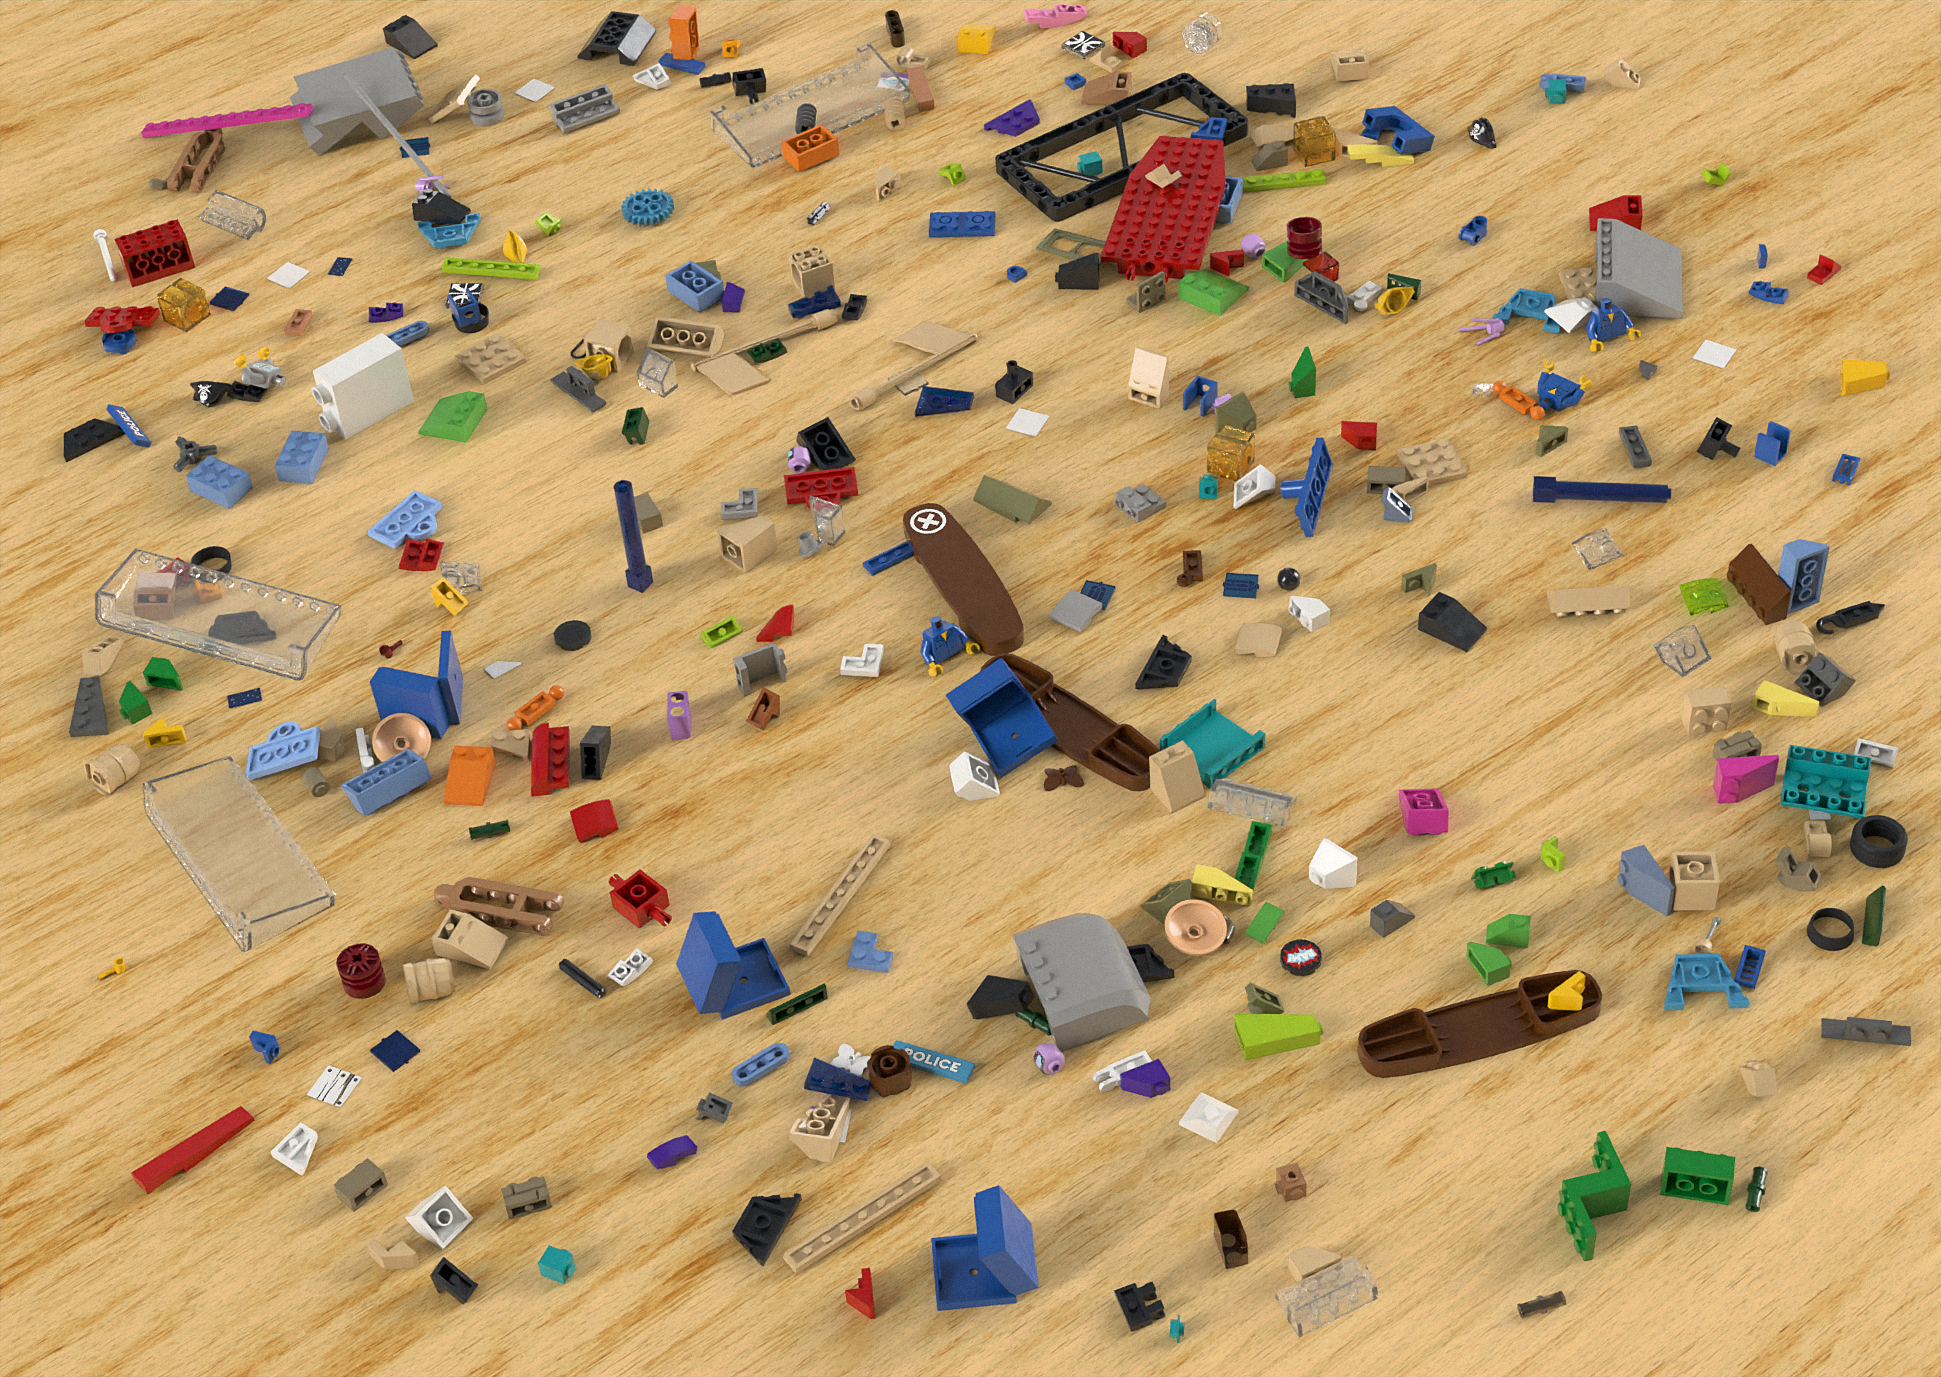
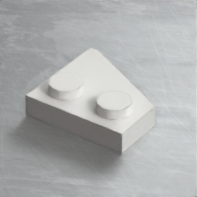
M660 63L633 75L636 82L656 90L671 84L668 75Z
M300 1123L271 1151L272 1157L302 1176L305 1173L316 1144L317 1133L303 1123Z

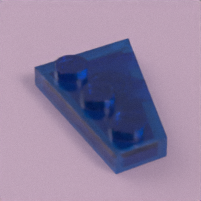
M833 286L827 287V291L822 293L821 291L815 292V296L811 298L804 297L788 304L792 318H801L804 315L841 307V301Z
M923 386L915 410V417L970 410L974 399V392Z
M815 1057L804 1084L805 1090L863 1101L868 1100L872 1089L869 1080Z

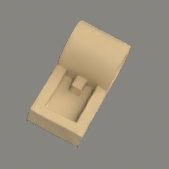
M908 46L903 47L896 58V66L902 68L921 66L922 70H926L930 63L929 56L915 55L913 49Z
M1804 821L1803 827L1808 856L1830 857L1831 835L1827 833L1826 822Z

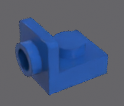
M253 1030L249 1036L253 1048L263 1053L266 1063L271 1064L280 1051L276 1036Z

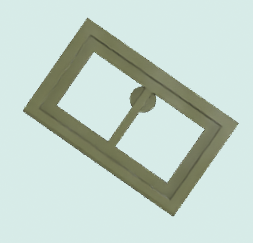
M1054 228L1036 247V250L1076 260L1084 257L1079 255L1077 251L1083 243L1104 248L1106 241ZM1058 237L1079 242L1069 252L1050 247ZM1101 253L1099 254V266L1103 263L1100 258Z

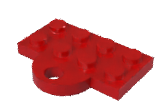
M119 306L112 308L96 307L84 322L85 327H101L103 332L118 333L130 330L134 326H151L160 315L159 308H153V306H146L144 308H137L136 306L121 308Z
M854 467L784 475L787 505L805 502L806 506L812 511L828 512L840 504L841 498L859 496Z

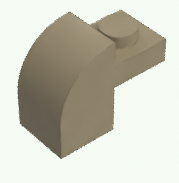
M1790 847L1782 848L1775 860L1777 867L1780 869L1777 879L1784 886L1796 891L1815 890L1822 876L1813 861L1798 862Z

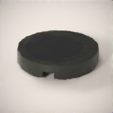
M579 620L566 621L560 624L554 632L556 645L568 651L583 648V645L588 644L592 637L587 623Z

